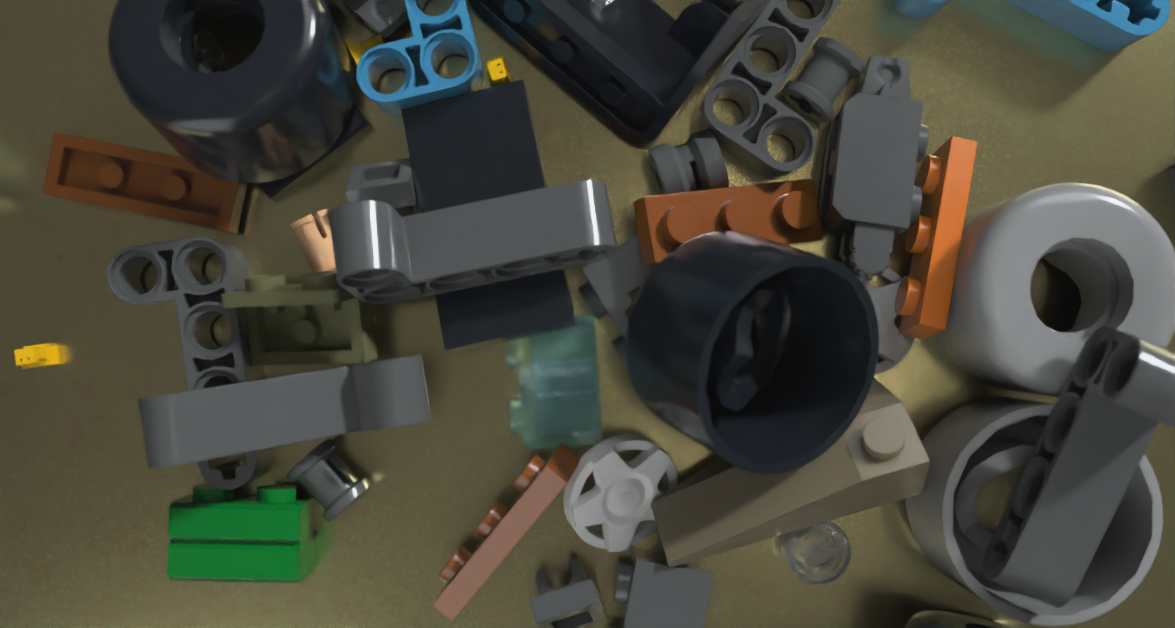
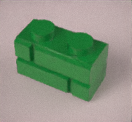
M210 484L194 485L193 494L172 501L169 507L168 538L170 539V544L167 552V577L169 581L301 583L313 572L315 562V498L296 497L297 487L293 485L257 487V496L233 495V489H218Z

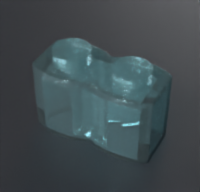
M594 314L575 315L577 326L506 342L508 371H519L521 390L520 397H510L512 435H523L524 449L558 447L560 443L564 446L596 445L603 441Z

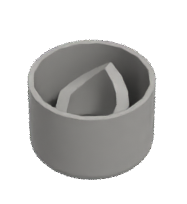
M1058 183L1039 187L987 204L965 217L946 330L935 335L948 356L975 379L1003 390L1059 397L1085 342L1100 327L1107 326L1165 349L1169 345L1175 333V249L1158 221L1137 202L1117 191L1102 186L1085 183ZM1043 257L1050 264L1067 273L1079 288L1082 304L1073 328L1067 332H1057L1046 327L1037 317L1030 299L1031 276L1038 261Z
M998 397L976 401L948 414L921 441L930 460L923 492L919 495L905 498L909 523L921 550L929 561L949 579L990 607L1015 620L1041 626H1064L1085 622L1112 610L1134 592L1143 581L1152 566L1161 541L1163 528L1162 496L1153 468L1145 454L1114 513L1078 589L1068 603L1056 608L990 581L985 577L984 560L993 533L989 532L978 521L974 508L977 493L990 479L1009 470L1027 465L1055 404L1013 397Z

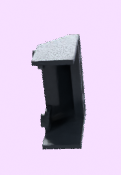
M653 0L468 1L482 17L622 136L634 142L646 143L656 139L669 126L734 50L771 0H746L734 12L717 0H695L681 12L676 20Z

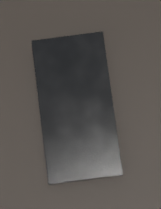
M523 79L401 109L420 213L548 187L528 91ZM565 268L435 294L444 348L450 355L577 326Z

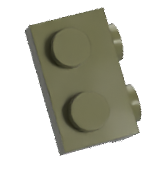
M336 271L303 274L302 284L286 285L285 274L250 276L244 278L245 289L221 294L223 308H245L252 366L367 363L378 358L372 303L361 301L339 286Z

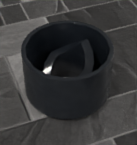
M118 0L108 33V54L115 79L131 105L196 169L215 178L237 183H262L281 179L297 173L318 160L329 150L344 130L354 103L355 73L348 50L325 0ZM241 12L252 17L264 29L259 46L244 62L223 72L199 73L194 58V37L203 28L232 13Z
M717 231L702 234L689 239L668 253L656 265L641 286L630 312L625 339L626 364L629 377L638 397L648 410L667 425L734 466L756 474H779L800 468L821 456L841 438L853 423L866 400L874 378L879 350L878 321L873 302L864 284L849 268L830 258L740 231Z

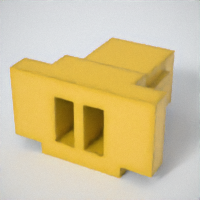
M379 34L362 42L352 43L350 37L344 39L356 67L360 58L367 50L384 44Z
M504 55L486 61L487 67L485 70L491 87L513 82Z
M51 343L38 344L14 350L16 366L21 365L22 369L61 364L59 345L51 346Z

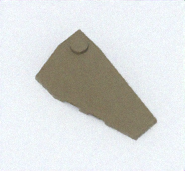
M873 378L866 400L853 423L832 447L812 462L784 473L756 474L740 469L720 457L652 502L651 508L669 568L919 495L923 492L930 460L903 401Z

